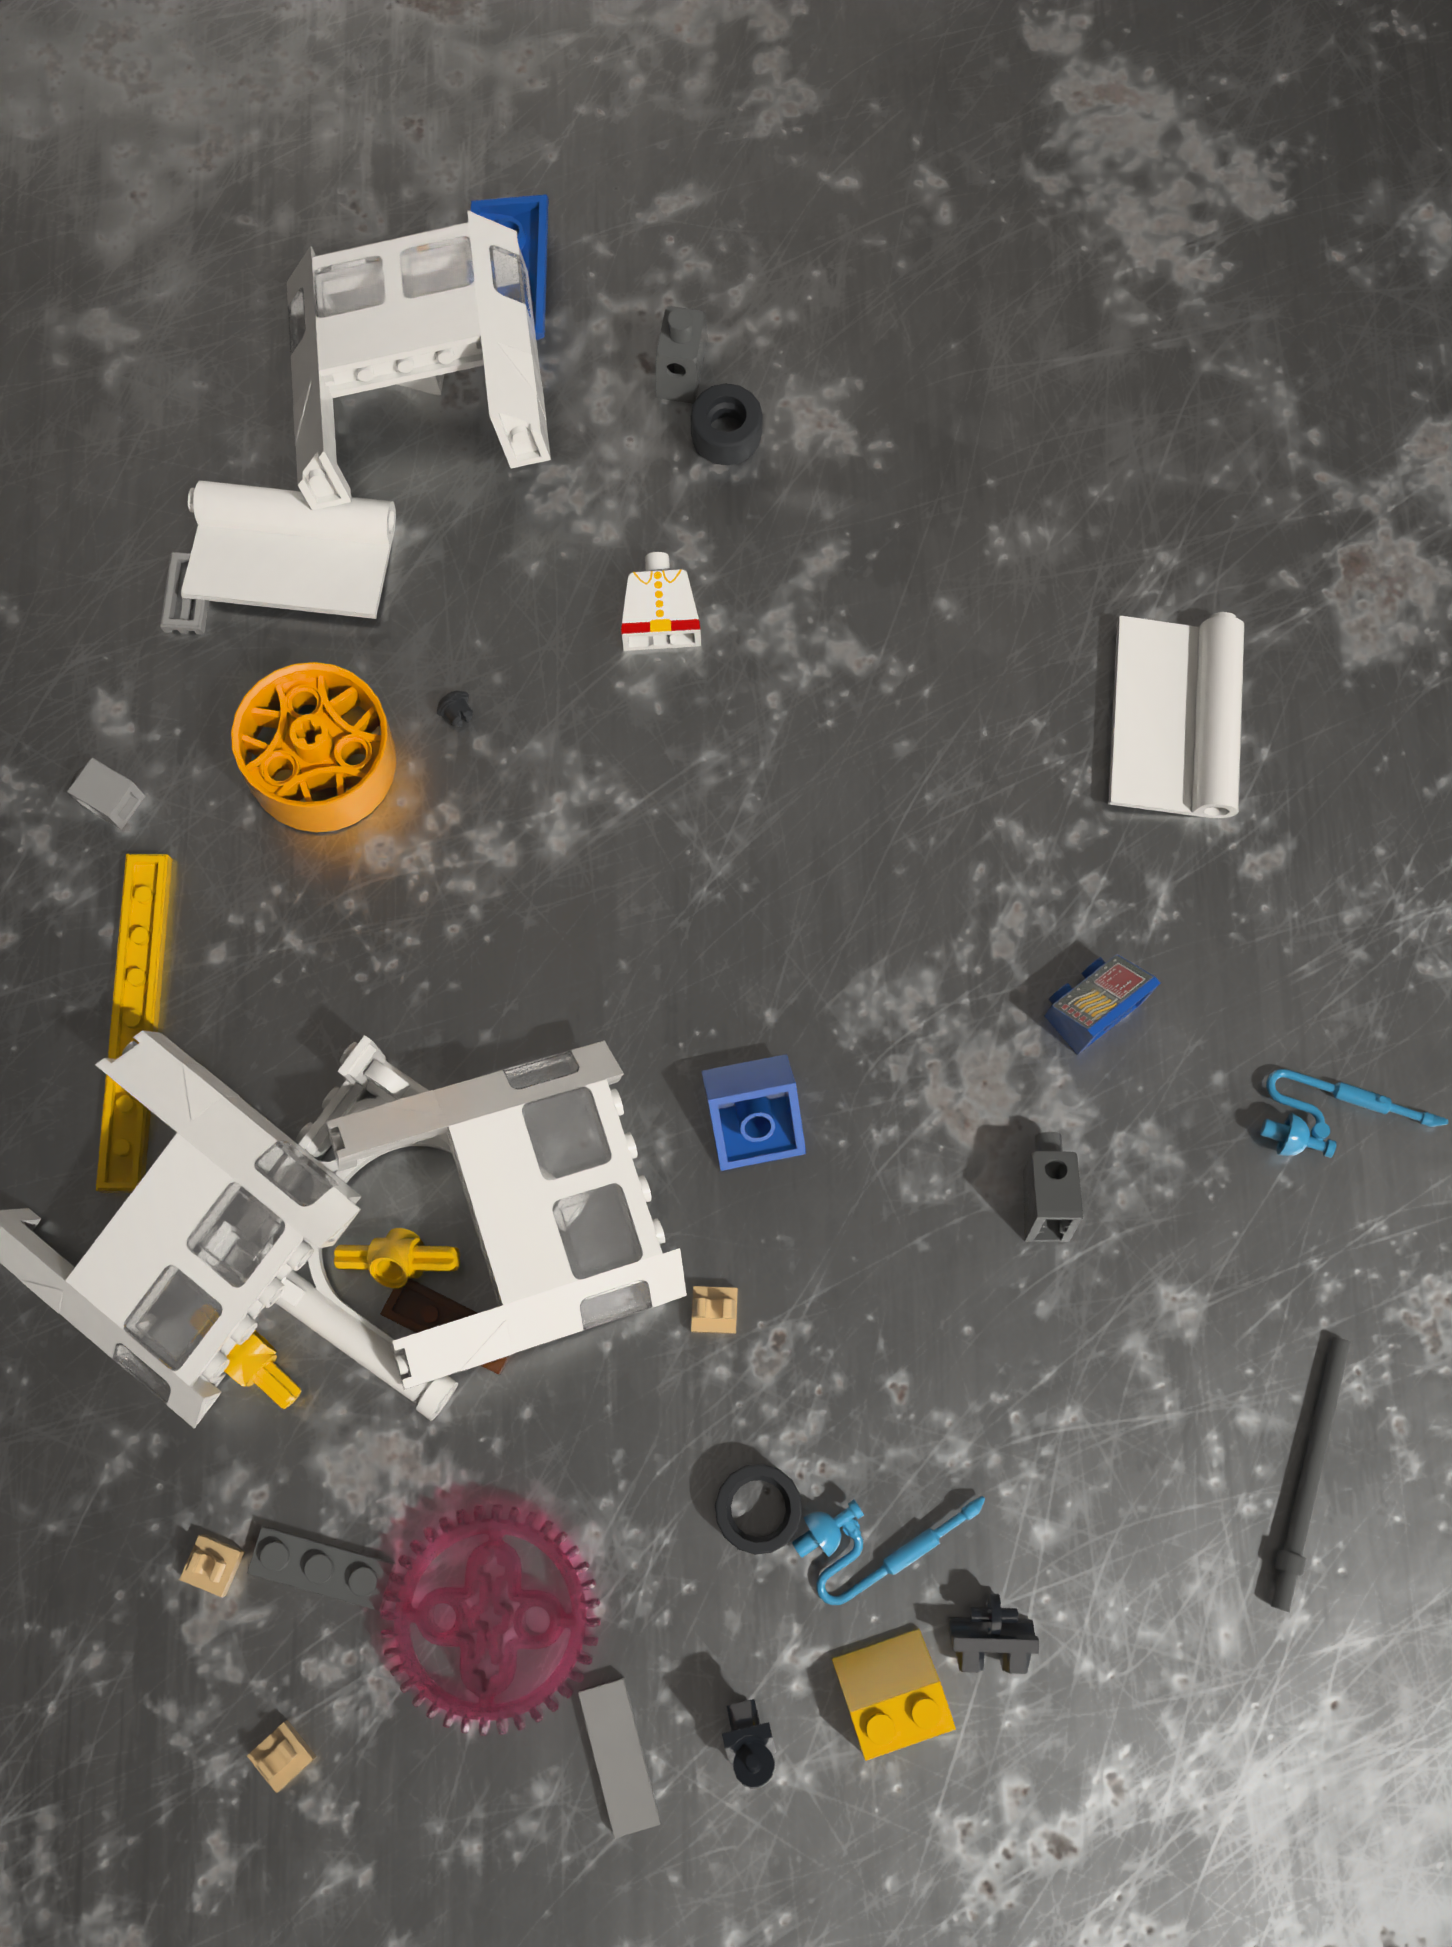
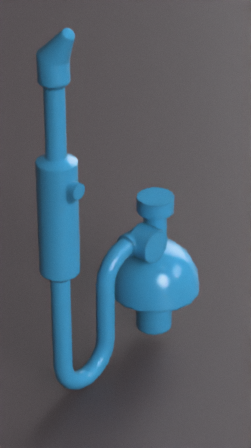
M1278 1069L1273 1071L1267 1078L1266 1089L1268 1094L1281 1104L1312 1114L1315 1117L1316 1124L1311 1129L1310 1136V1130L1306 1122L1299 1116L1290 1113L1284 1124L1265 1119L1260 1135L1277 1140V1154L1283 1156L1297 1155L1304 1151L1306 1147L1323 1152V1156L1332 1158L1336 1150V1141L1331 1139L1323 1141L1329 1136L1330 1127L1325 1123L1322 1112L1312 1104L1282 1095L1276 1090L1275 1082L1281 1077L1331 1092L1336 1099L1382 1114H1387L1390 1111L1418 1120L1420 1124L1429 1127L1447 1125L1449 1121L1446 1118L1425 1111L1421 1113L1393 1104L1389 1097L1343 1082L1332 1084L1292 1070Z
M981 1496L961 1508L960 1513L935 1530L928 1528L886 1557L883 1561V1566L838 1596H832L826 1591V1581L853 1562L863 1549V1538L857 1519L864 1516V1513L855 1499L848 1503L849 1507L834 1518L828 1513L821 1511L804 1516L803 1518L810 1530L792 1541V1544L801 1558L819 1546L829 1557L840 1544L841 1526L844 1533L854 1540L853 1549L827 1567L819 1575L816 1582L817 1593L825 1603L841 1605L854 1598L885 1575L897 1574L939 1545L940 1537L963 1521L971 1520L980 1513L985 1498Z

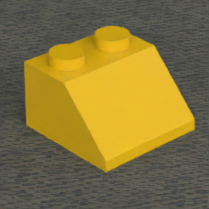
M919 1628L831 1658L865 1761L956 1730L940 1679Z

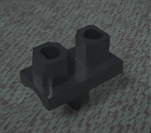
M988 1594L987 1608L970 1607V1618L949 1617L948 1631L953 1651L956 1653L959 1671L979 1673L983 1671L984 1652L1001 1653L1000 1664L1002 1671L1009 1674H1026L1031 1654H1039V1638L1035 1636L1033 1620L1018 1619L1017 1608H1001L999 1594Z
M752 1699L726 1706L731 1731L722 1733V1738L730 1764L733 1763V1770L737 1780L745 1787L759 1789L767 1785L773 1778L775 1760L772 1754L776 1753L770 1724L769 1722L760 1724L756 1703Z

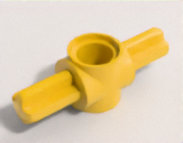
M394 1228L387 1233L386 1237L374 1238L370 1245H338L334 1250L335 1257L333 1262L338 1269L369 1270L371 1276L379 1284L389 1288H400L407 1283L408 1279L419 1278L423 1271L458 1270L461 1253L459 1248L452 1246H425L420 1237L411 1230Z
M207 1303L197 1310L191 1322L205 1336L222 1313L212 1304ZM255 1330L241 1345L236 1343L226 1356L230 1363L224 1372L244 1387H249L255 1383L280 1408L286 1409L297 1400L301 1393V1388L274 1363L277 1359V1350Z

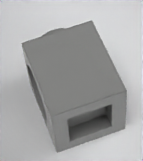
M91 758L85 767H81L74 774L71 780V787L67 791L80 806L121 830L145 798V795L134 782L94 758Z

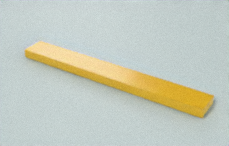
M126 854L108 1058L118 1059L121 1057L124 1048L132 1041L139 1044L140 1042L133 1037L142 1030L158 1032L172 858L168 854ZM107 1074L96 1191L100 1193H132L146 1174L151 1111Z

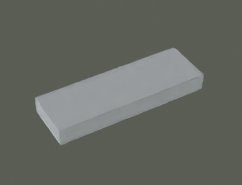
M619 1678L579 1690L578 1695L614 1839L661 1825L625 1678Z

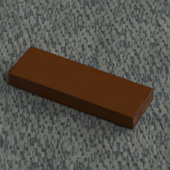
M408 1279L404 1286L393 1288L380 1315L415 1333H419L477 1314L478 1312L412 1279ZM510 1356L480 1366L501 1375Z

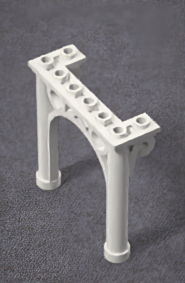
M365 1035L359 1043L353 1042L350 1044L340 1058L342 1066L337 1072L346 1081L340 1088L336 1086L327 1094L322 1103L323 1112L314 1124L312 1122L307 1123L295 1139L299 1146L345 1183L370 1161L399 1148L429 1146L452 1154L447 1134L445 1133L358 1159L356 1167L339 1171L336 1160L331 1162L320 1161L332 1145L326 1121L429 1091L388 1063L386 1056ZM371 1093L376 1096V1099L367 1097ZM294 1152L291 1153L288 1159L282 1158L268 1175V1180L291 1199L310 1176L313 1183V1194L309 1201L315 1203L334 1186L330 1182L327 1184L326 1179ZM539 1167L541 1175L544 1179H556L548 1172ZM583 1192L554 1203L552 1210L559 1230L564 1233L570 1228L586 1205L589 1195ZM255 1196L242 1209L241 1217L243 1219L238 1226L225 1221L222 1227L216 1226L208 1233L201 1245L204 1251L198 1257L208 1266L227 1273L231 1271L245 1282L276 1243L275 1234L283 1224V1220ZM261 1240L263 1241L265 1249L258 1246ZM311 1244L314 1252L309 1258L308 1263L315 1286L292 1270L283 1281V1284L286 1286L285 1291L275 1303L417 1405L416 1411L432 1421L450 1400L458 1386V1382L450 1376H445L404 1390L391 1349V1343L395 1339L350 1308L339 1298L326 1276L322 1248H316Z

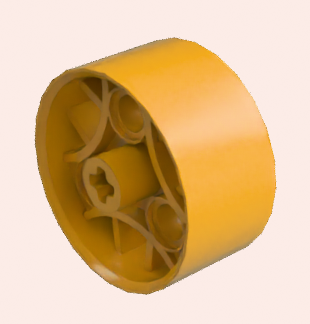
M318 662L292 664L275 670L259 680L248 691L235 713L231 737L232 751L238 768L262 808L277 821L297 830L326 832L336 831L356 824L375 810L384 800L393 783L396 769L395 744L380 700L367 683L348 670L336 665ZM303 706H316V709L310 714H298ZM360 706L366 713L354 726L349 725L341 718V716L353 708ZM378 726L381 727V735L371 734ZM263 727L277 729L270 744L257 740ZM252 754L258 756V757H257L255 760H253V761H252ZM354 754L366 756L360 764L349 765L346 763L348 758ZM288 769L293 771L292 775L284 781L274 780L276 774L282 770ZM337 787L338 796L323 801L313 800L312 793L326 788Z

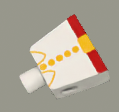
M664 552L647 554L645 556V571L632 572L628 575L621 626L624 651L701 646L700 621L687 571L683 569L670 570L669 555Z

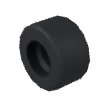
M728 383L711 386L700 393L693 403L690 416L693 444L700 455L714 464L727 466L741 463L751 457L760 445L763 425L760 402L753 393L740 385ZM730 417L740 421L742 426L735 431L723 432L713 428L711 424L719 418Z

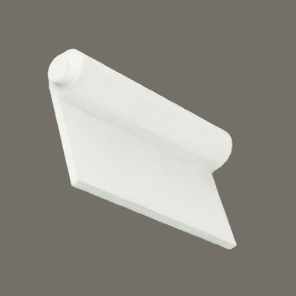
M199 480L196 487L191 488L188 494V508L190 512L194 513L198 527L181 589L182 598L376 619L395 531L396 509L394 501L351 497L352 502L312 510L301 491Z
M1215 613L1199 627L1121 615L1117 618L1108 804L1206 818H1227L1238 813L1244 623L1236 618L1233 613Z

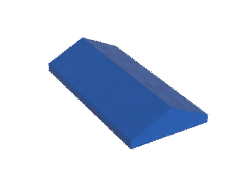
M547 194L471 201V212L517 231L518 244L528 271L536 340L544 338L549 204ZM473 266L468 267V286L474 282ZM522 286L497 291L505 297L524 304Z

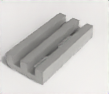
M171 552L160 624L163 632L172 633V630H178L180 633L187 634L188 631H195L196 634L205 633L209 603L207 600L196 599L194 619L190 620L193 599L183 598L180 619H174L182 563L189 562L191 553Z

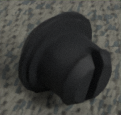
M464 691L448 693L439 701L437 714L442 717L446 716L451 725L455 727L463 726L462 718L468 723L473 717V710L467 704L469 694Z

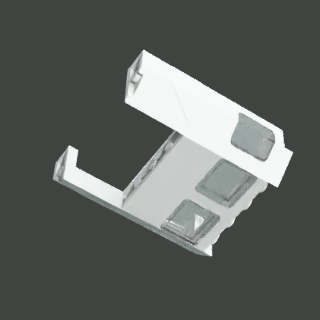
M467 210L468 222L319 256L315 255L312 246L309 247L287 281L297 480L298 487L312 510L352 502L351 489L337 464L333 398L483 365L489 416L510 468L551 460L529 277L518 244L517 231Z
M142 1030L133 1037L140 1042L139 1044L132 1041L124 1048L122 1056L118 1059L103 1058L95 1065L177 1132L76 1267L71 1265L33 1232L41 1218L29 1208L0 1210V1263L190 1426L195 1428L222 1393L216 1387L225 1377L223 1372L230 1363L226 1356L236 1343L241 1345L253 1334L258 1326L255 1318L264 1306L266 1308L271 1307L281 1297L286 1289L283 1281L292 1270H299L312 1256L314 1249L311 1247V1244L316 1248L333 1246L361 1210L355 1205L361 1198V1195L165 1035L159 1032Z
M605 1040L326 1121L327 1131L339 1171L356 1167L358 1159L445 1133L447 1134L499 1307L392 1341L391 1349L404 1390L687 1296L680 1248L662 1253L660 1246L666 1243L663 1228L658 1218L651 1219L646 1203L651 1201L650 1188L645 1176L637 1175L633 1159L638 1157L635 1141L630 1132L624 1133L619 1116L624 1114L620 1095L617 1089L610 1090L609 1085L618 1082L624 1073Z

